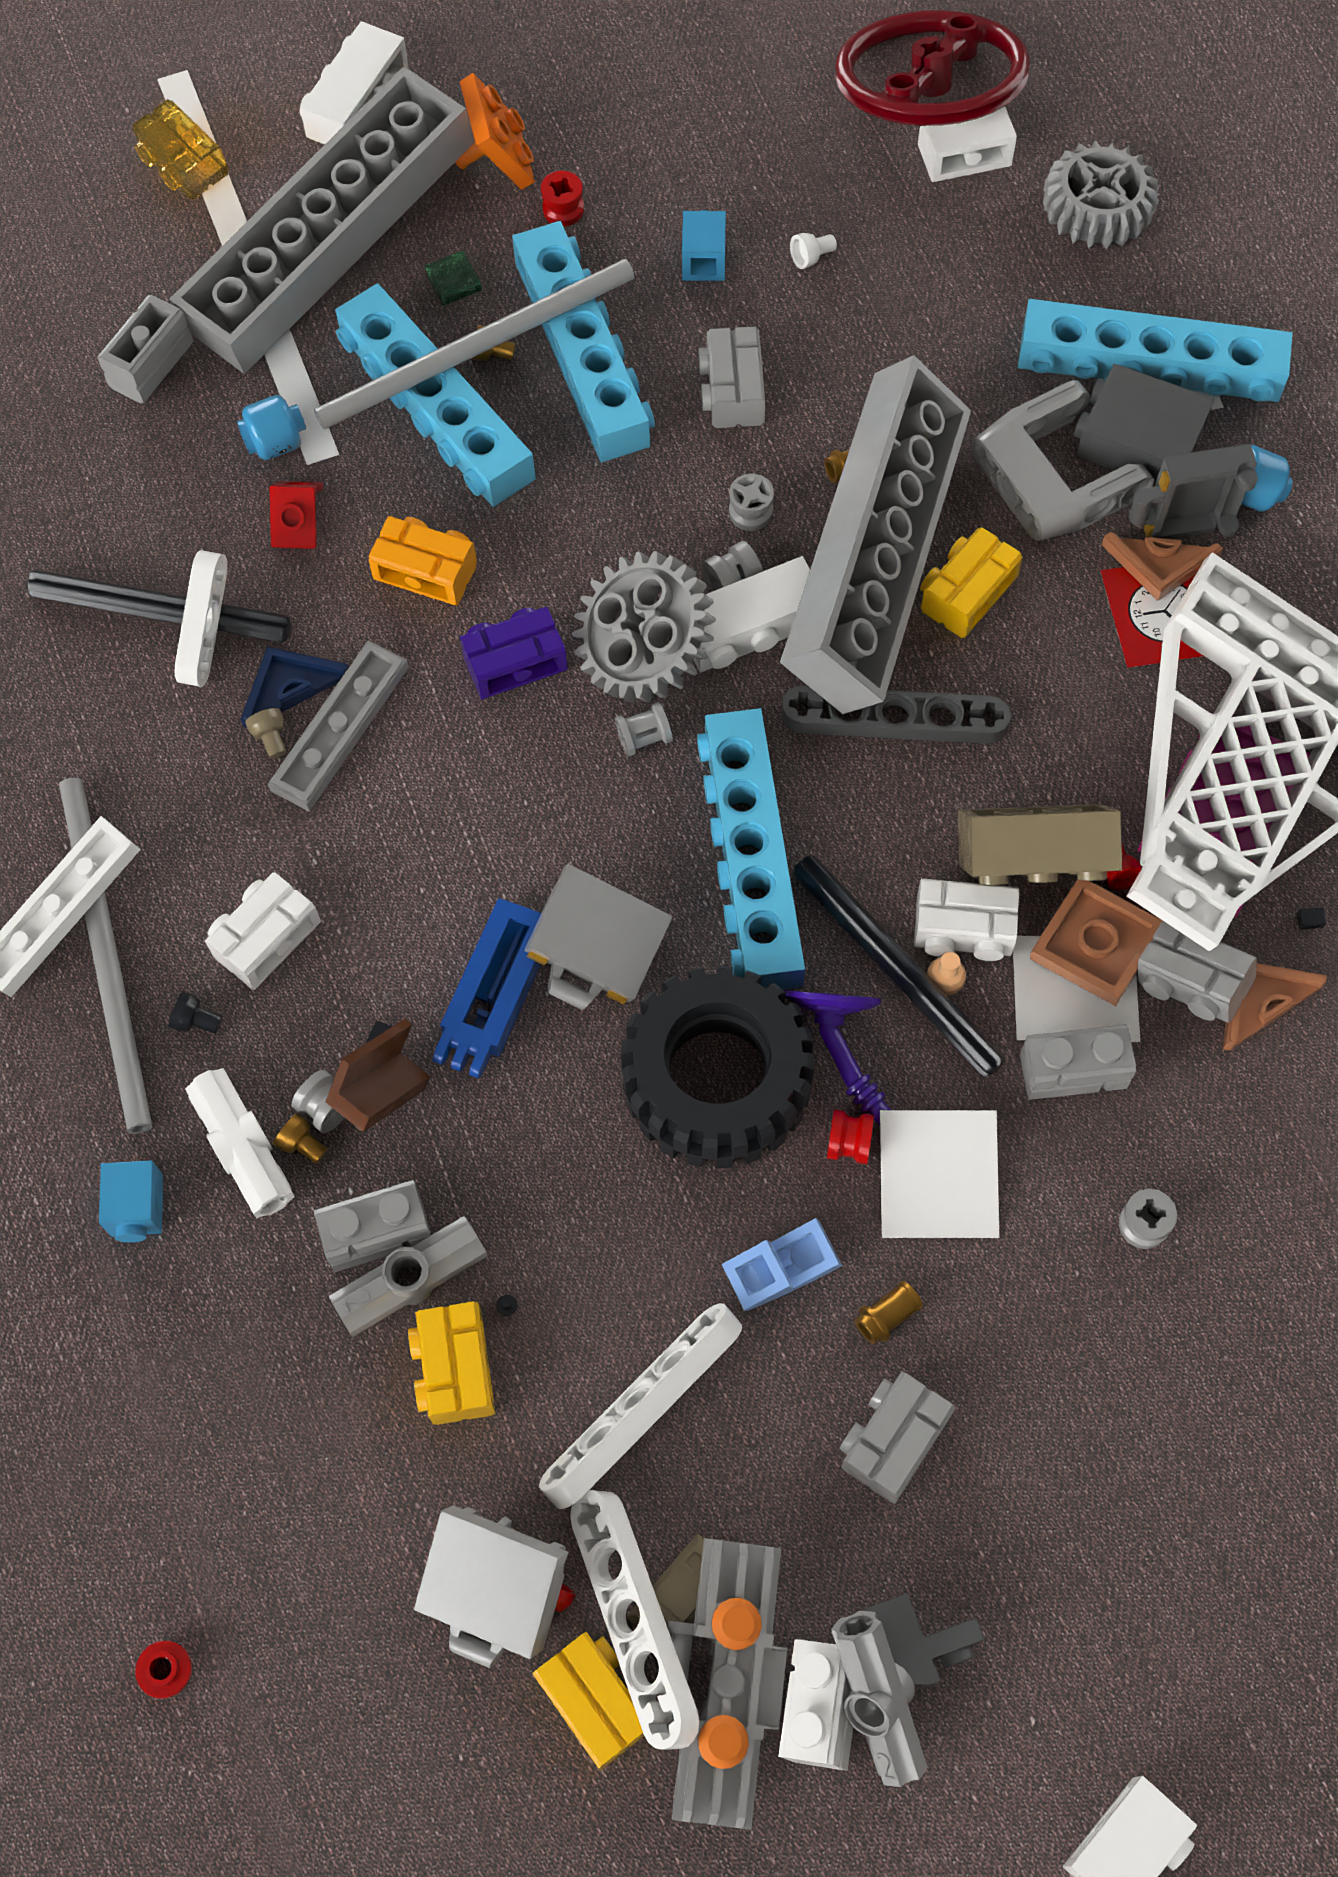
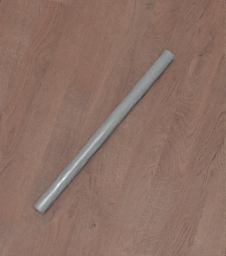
M627 259L612 264L315 408L316 418L325 430L633 280V269Z
M67 778L59 783L71 849L92 827L84 784L80 778ZM104 891L84 915L127 1132L139 1134L149 1131L152 1128V1121L106 893Z

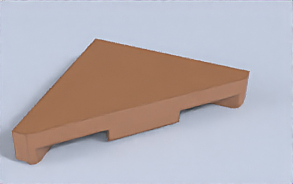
M1113 532L1106 534L1102 541V546L1157 601L1196 575L1204 560L1212 552L1220 557L1223 548L1218 543L1205 547L1181 544L1182 540L1148 536L1145 537V540L1120 538Z
M1257 963L1255 982L1245 999L1242 1000L1231 1022H1226L1223 1049L1232 1050L1322 989L1326 983L1327 975Z

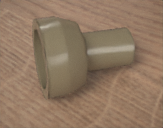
M279 708L265 709L246 719L245 724L249 733L257 740L262 739L270 759L280 758L287 753L280 732L284 729V718Z

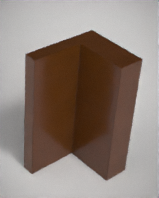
M406 1019L345 1056L340 1062L325 1102L362 1132L423 1092L430 1079L426 1072L401 1054L412 1024Z

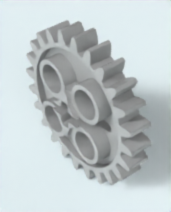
M639 551L635 554L634 564L623 556L620 557L619 571L617 572L605 566L604 574L606 581L603 584L599 581L591 580L590 583L596 593L593 597L581 596V601L588 608L586 612L574 615V618L584 624L583 628L572 633V637L584 642L574 651V654L586 660L580 669L592 676L590 682L593 685L604 689L605 693L615 698L620 697L630 703H633L636 698L650 703L653 693L664 699L668 697L667 684L669 683L682 689L684 686L681 674L684 671L696 676L697 671L692 661L694 658L706 660L708 656L700 649L701 643L714 640L713 636L704 631V626L716 622V618L704 611L714 601L703 593L707 585L695 577L697 573L695 570L671 555L667 558L659 552L653 551L649 558ZM662 591L660 599L654 604L655 597ZM622 609L620 617L615 621L617 613ZM673 632L671 641L665 646L666 638ZM632 651L630 660L625 664L627 655Z

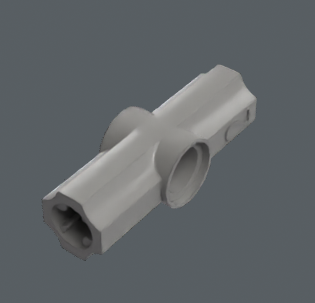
M465 1216L412 1247H401L394 1250L386 1257L382 1265L331 1294L329 1298L350 1335L354 1337L402 1307L423 1302L430 1296L434 1288L488 1257L474 1229ZM415 1266L422 1270L419 1280L413 1285L401 1286L396 1284V1277L403 1268Z
M858 1611L851 1616L840 1618L831 1631L851 1689V1693L844 1704L845 1715L849 1723L866 1736L877 1773L881 1776L883 1785L901 1787L910 1781L919 1780L928 1767L908 1707L915 1694L914 1682L906 1670L894 1662L882 1622L878 1620L876 1612Z

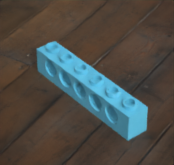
M561 221L512 235L515 264L532 303L591 275L588 268H581L579 263L581 261V254L576 238L574 236H567ZM594 298L541 324L600 463L649 448V429L655 427L653 413L647 401L641 403L637 395L640 393L638 379L632 367L626 369L622 361L625 359V354L618 334H610L608 329L610 320L604 302H596Z
M378 283L335 309L339 324L336 335L347 352L355 351L361 358L363 368L372 380L437 350L435 345ZM455 367L390 398L398 409L404 407L411 414L414 426L424 438L430 436L435 441L437 449L446 464L450 467L456 465L459 468L471 492L475 496L482 494L492 507H495L536 480L533 453Z
M1029 299L1023 324L1017 368L1032 370L1037 373L1050 372L1073 375L1083 379L1102 378L1106 380L1115 363L1192 391L1206 392L1214 396L1226 395L1250 398L1255 401L1279 402L1289 377L1292 332Z
M759 708L705 715V733L697 734V744L700 762L709 761L711 775L703 776L706 803H715L717 818H710L713 847L722 846L724 861H717L720 890L729 889L731 905L723 906L727 934L736 933L738 949L730 950L733 975L744 978L747 970L761 975V986L766 989L773 983L782 990L803 988L805 965L762 710ZM730 761H739L745 766L739 769H731L725 766V764ZM736 803H746L752 808L748 811L740 812L734 810L731 806ZM744 845H752L760 851L753 855H745L737 849ZM752 888H759L765 891L767 895L760 899H752L746 896L744 892ZM758 932H766L775 939L770 943L760 944L755 942L751 936Z

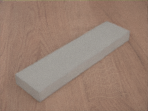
M368 640L269 781L268 787L270 791L310 812L408 670L407 659Z

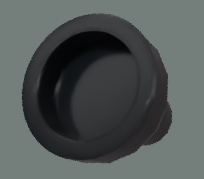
M182 991L172 1011L168 1027L177 1031H189L192 1026L216 1034L223 1016L200 1008V1000Z

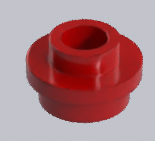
M158 1641L149 1645L139 1656L135 1668L136 1680L141 1690L147 1695L158 1699H167L179 1694L188 1684L192 1674V1662L188 1652L181 1645L172 1641ZM166 1658L171 1663V1672L165 1679L158 1680L154 1675V1666L159 1660Z

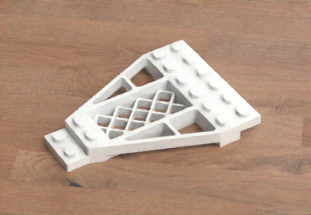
M1213 552L1202 563L1164 628L1140 864L1143 867L1127 894L1128 898L1208 951L1219 945L1239 906L1338 833V798L1317 784L1338 745V636ZM1180 640L1231 675V684L1214 714L1209 713L1175 690ZM1255 692H1259L1274 702L1276 711L1261 713ZM1242 700L1246 715L1232 717ZM1174 712L1199 730L1200 738L1165 799ZM1298 718L1313 728L1316 737L1302 740L1295 719ZM1280 721L1286 742L1271 744L1265 723ZM1250 726L1256 747L1241 749L1235 728ZM1222 736L1226 752L1211 754L1219 738ZM1313 749L1310 756L1307 757L1305 750ZM1290 752L1296 774L1282 776L1275 755ZM1260 757L1266 779L1251 781L1245 759ZM1230 762L1236 784L1221 786L1214 764ZM1201 772L1206 789L1190 791ZM1293 785L1288 795L1285 786ZM1270 789L1277 811L1261 813L1255 791ZM1240 794L1246 816L1231 819L1224 796ZM1209 799L1216 821L1200 824L1193 801ZM1306 802L1334 819L1335 823L1274 869H1271ZM1273 822L1269 832H1267L1265 823ZM1250 826L1257 849L1241 851L1234 828ZM1219 831L1222 842L1209 833Z

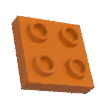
M474 73L468 75L459 82L475 142L455 163L460 169L464 170L468 165L486 155L523 190L535 182L531 168L534 158L522 135V132L525 130L524 122L515 108L511 107L508 109L502 103L498 92L491 84L486 86Z

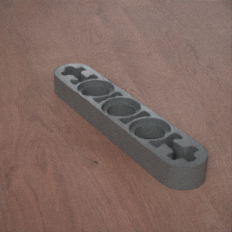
M806 685L795 686L789 689L783 696L781 717L785 726L793 732L804 734L989 744L1003 739L1007 734L1011 719L1009 706L998 697L887 690L884 702L860 709L862 715L854 721L841 719L836 713V708L830 703L828 705L827 718H822L823 703L829 702ZM798 703L807 704V716L797 715ZM889 706H899L905 709L908 713V718L902 723L894 724L887 721L882 712ZM935 709H947L952 712L955 721L948 726H938L931 721L929 714ZM964 711H969L968 726H961ZM984 713L992 714V718L995 721L994 727L985 726V720L982 719Z

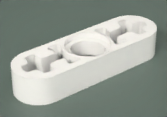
M199 550L194 558L175 661V678L178 683L203 687L209 677L227 577V558L224 554Z

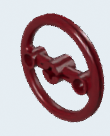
M923 10L902 13L878 20L853 34L841 47L836 57L835 79L844 97L856 108L871 116L904 125L944 126L976 120L1007 106L1025 87L1029 77L1030 61L1025 44L1006 26L979 15L960 11ZM925 32L945 33L941 40V37H925L914 42L912 45L911 70L908 73H895L888 76L885 80V90L882 92H874L868 89L855 76L854 66L856 61L862 54L881 42L908 34ZM979 43H989L995 46L1009 59L1011 69L1007 77L996 87L985 93L953 102L918 103V99L923 94L926 97H937L949 92L952 88L953 64L956 61L973 59L977 55Z

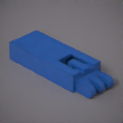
M498 898L440 1024L442 1036L433 1054V1062L444 1065L451 1049H455L456 1052L451 1062V1069L462 1072L469 1056H474L469 1075L480 1079L491 1054L500 1057L541 966L540 963L528 958V953L524 951L541 915L540 912ZM476 999L493 1004L494 1007L491 1013L478 1008L477 1018L473 1026L465 1023Z

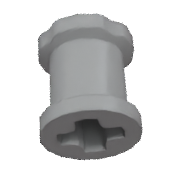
M660 702L651 704V710L628 718H624L622 715L614 717L620 741L628 757L635 755L636 749L662 740L667 744L673 741L670 725Z

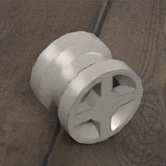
M754 473L744 474L736 478L729 490L730 520L736 527L745 531H758L766 527L773 516L774 490L772 484L767 478ZM753 503H758V506L756 507H749Z
M319 1070L311 1075L297 1090L291 1104L293 1109L300 1115L308 1114L313 1118V1126L322 1134L333 1130L345 1118L325 1102L334 1077L326 1070Z
M1150 1188L1139 1190L1130 1197L1119 1215L1118 1225L1121 1235L1129 1244L1136 1248H1155L1165 1241L1168 1234L1174 1228L1177 1222V1210L1170 1197L1160 1190ZM1148 1208L1150 1212H1152L1155 1216H1159V1218H1154L1151 1214H1149Z

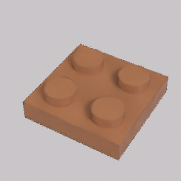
M1077 879L1033 947L1030 959L1110 1004L1117 1006L1138 972L1140 956L1148 943L1153 940V935L1163 920L1090 881Z

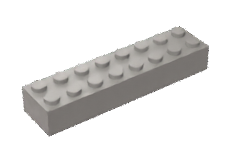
M405 66L399 70L169 298L172 305L184 312L188 323L187 328L190 329L191 335L245 374L475 142L466 108Z
M914 355L874 374L780 660L783 666L842 714L884 702L971 410Z

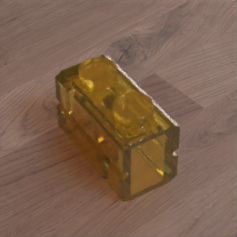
M165 100L153 109L151 115L147 113L133 123L132 130L138 141L134 145L137 154L148 167L155 164L159 168L158 172L161 178L172 191L179 188L189 199L194 200L208 190L209 184L214 185L228 175L229 169L221 148L172 100Z

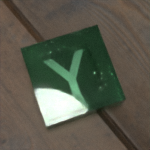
M463 250L424 265L426 276L443 306L482 291L481 281Z

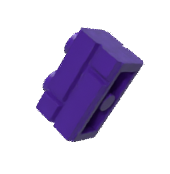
M547 606L537 610L529 607L520 609L508 620L494 625L487 622L479 623L471 627L467 634L459 636L464 660L481 700L568 670L565 647Z

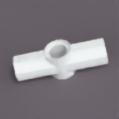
M224 1068L213 1071L208 1070L195 1077L193 1082L185 1088L189 1095L188 1098L209 1132L206 1137L227 1174H232L256 1219L272 1215L286 1207L287 1203L295 1197L291 1191L292 1188L280 1166L276 1164L270 1151L273 1148L252 1111L248 1112Z

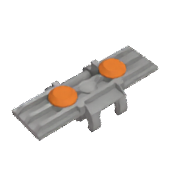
M704 1538L694 1624L667 1620V1628L671 1633V1639L687 1683L693 1636L709 1639L708 1655L712 1656L707 1701H703L701 1706L698 1733L695 1740L688 1747L679 1749L672 1820L749 1830L752 1828L761 1740L763 1741L764 1729L779 1730L788 1648L773 1646L774 1634H772L781 1548ZM673 1713L671 1721L667 1723V1727L674 1721Z

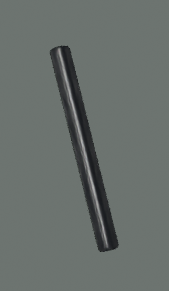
M40 570L31 571L26 583V589L29 590V594L32 597L180 624L183 621L187 598ZM222 604L217 630L284 642L289 637L291 623L287 615Z
M808 855L795 866V877L982 1076L988 1077L995 1073L1002 1066L1005 1060L1004 1055L816 856Z

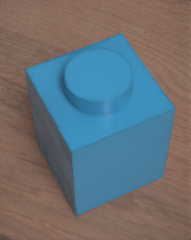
M683 211L682 280L725 281L726 211Z
M152 1160L101 1163L99 1224L111 1237H115V1240L120 1242H140L146 1240V1234H161L163 1174Z

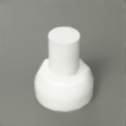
M800 233L794 235L790 241L791 256L799 269L813 266L818 262L820 255L833 252L837 248L836 239L832 234L815 238L813 234Z

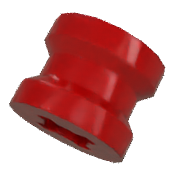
M561 170L548 174L542 180L540 187L543 200L542 210L545 219L549 223L561 221L563 227L577 223L584 213L581 180L570 171Z
M834 1109L827 1159L838 1160L842 1156L853 1157L856 1163L867 1165L874 1115L864 1113L859 1117H851L844 1110Z

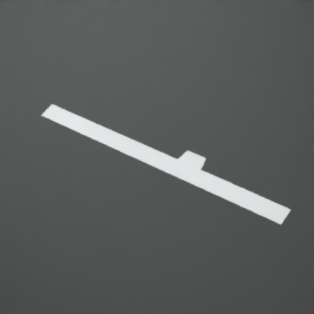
M188 70L157 80L219 240L223 246L247 220ZM289 329L264 356L280 396L286 400L288 406L297 404L306 425V430L299 432L301 439L300 448L306 464L310 465L337 456L339 452L330 429L324 430L316 418L314 409L319 407L320 404Z

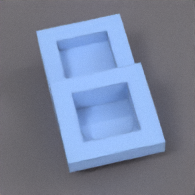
M815 1218L772 1242L768 1240L761 1242L726 1261L722 1266L744 1311H748L803 1287L842 1267V1264L820 1221Z

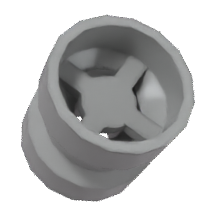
M740 541L731 546L728 553L722 557L714 555L702 562L703 575L712 592L763 572L756 553L745 541Z

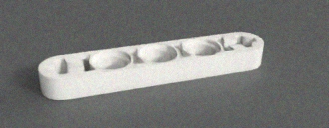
M722 1303L713 1305L698 1316L549 1467L540 1480L539 1488L557 1509L568 1508L581 1499L737 1339L742 1330V1324L727 1306Z
M589 1490L572 1505L571 1524L643 1734L648 1743L657 1749L668 1750L688 1747L695 1740L698 1733V1711L620 1498L613 1492ZM616 1550L621 1556L622 1568L619 1576L614 1580L609 1574L608 1562L611 1554ZM632 1601L637 1603L640 1611V1621L634 1631L630 1630L626 1621V1611ZM651 1652L657 1658L659 1665L658 1676L652 1684L648 1682L644 1672L646 1658ZM673 1713L674 1721L669 1725L668 1731L667 1723L671 1721Z

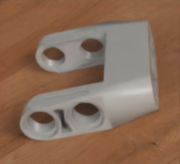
M1078 380L1064 383L1011 409L972 440V452L978 466L1027 533L1036 541L1077 532L1133 504L1138 490L1152 488L1155 479L1144 465L1128 463L1071 492L1034 441L1072 423L1076 416L1087 406L1090 394Z

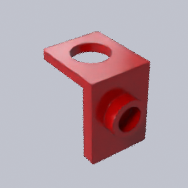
M278 481L269 486L271 547L314 549L317 547L316 493L324 489V482Z

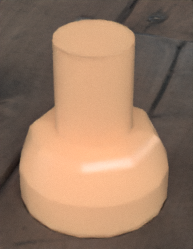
M946 952L941 957L936 958L931 962L927 970V975L947 996L956 994L965 984V967L960 962L959 956L954 952Z

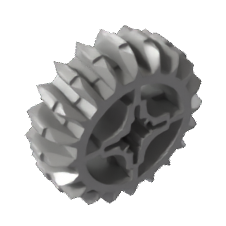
M1095 140L1090 148H1086L1079 143L1074 152L1065 150L1060 160L1054 161L1048 178L1045 179L1043 188L1045 192L1043 205L1044 211L1048 212L1049 224H1057L1058 235L1070 233L1072 244L1080 239L1086 241L1088 249L1094 243H1101L1105 250H1107L1112 241L1123 247L1128 238L1137 240L1142 229H1147L1151 223L1159 201L1157 198L1159 189L1158 179L1153 177V166L1144 165L1143 155L1132 157L1129 146L1123 150L1115 149L1113 141L1108 147H1100Z

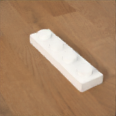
M102 816L0 930V991L10 997L16 993L141 850Z

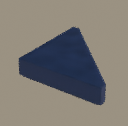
M267 646L240 719L243 727L247 728L245 724L246 719L259 711L279 708L283 712L338 684L348 670L349 665Z

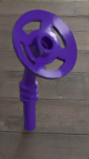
M784 990L786 992L785 999L815 1013L814 1023H819V1033L848 1088L845 1093L848 1097L854 1095L853 1103L855 1105H862L860 1109L862 1114L869 1113L874 1115L875 1122L880 1126V1110H891L884 1101L886 1095L883 1091L876 1092L879 1086L876 1083H869L871 1080L869 1074H862L839 1029V1025H844L845 1015L870 1010L881 1005L882 998Z

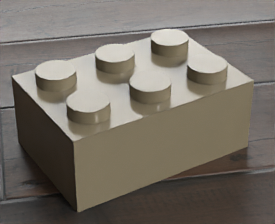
M1103 804L958 810L959 867L970 874L972 879H979V884L1009 883V875L1028 877V882L1058 881V873L1077 875L1078 880L1107 879V871H1122L1121 811Z

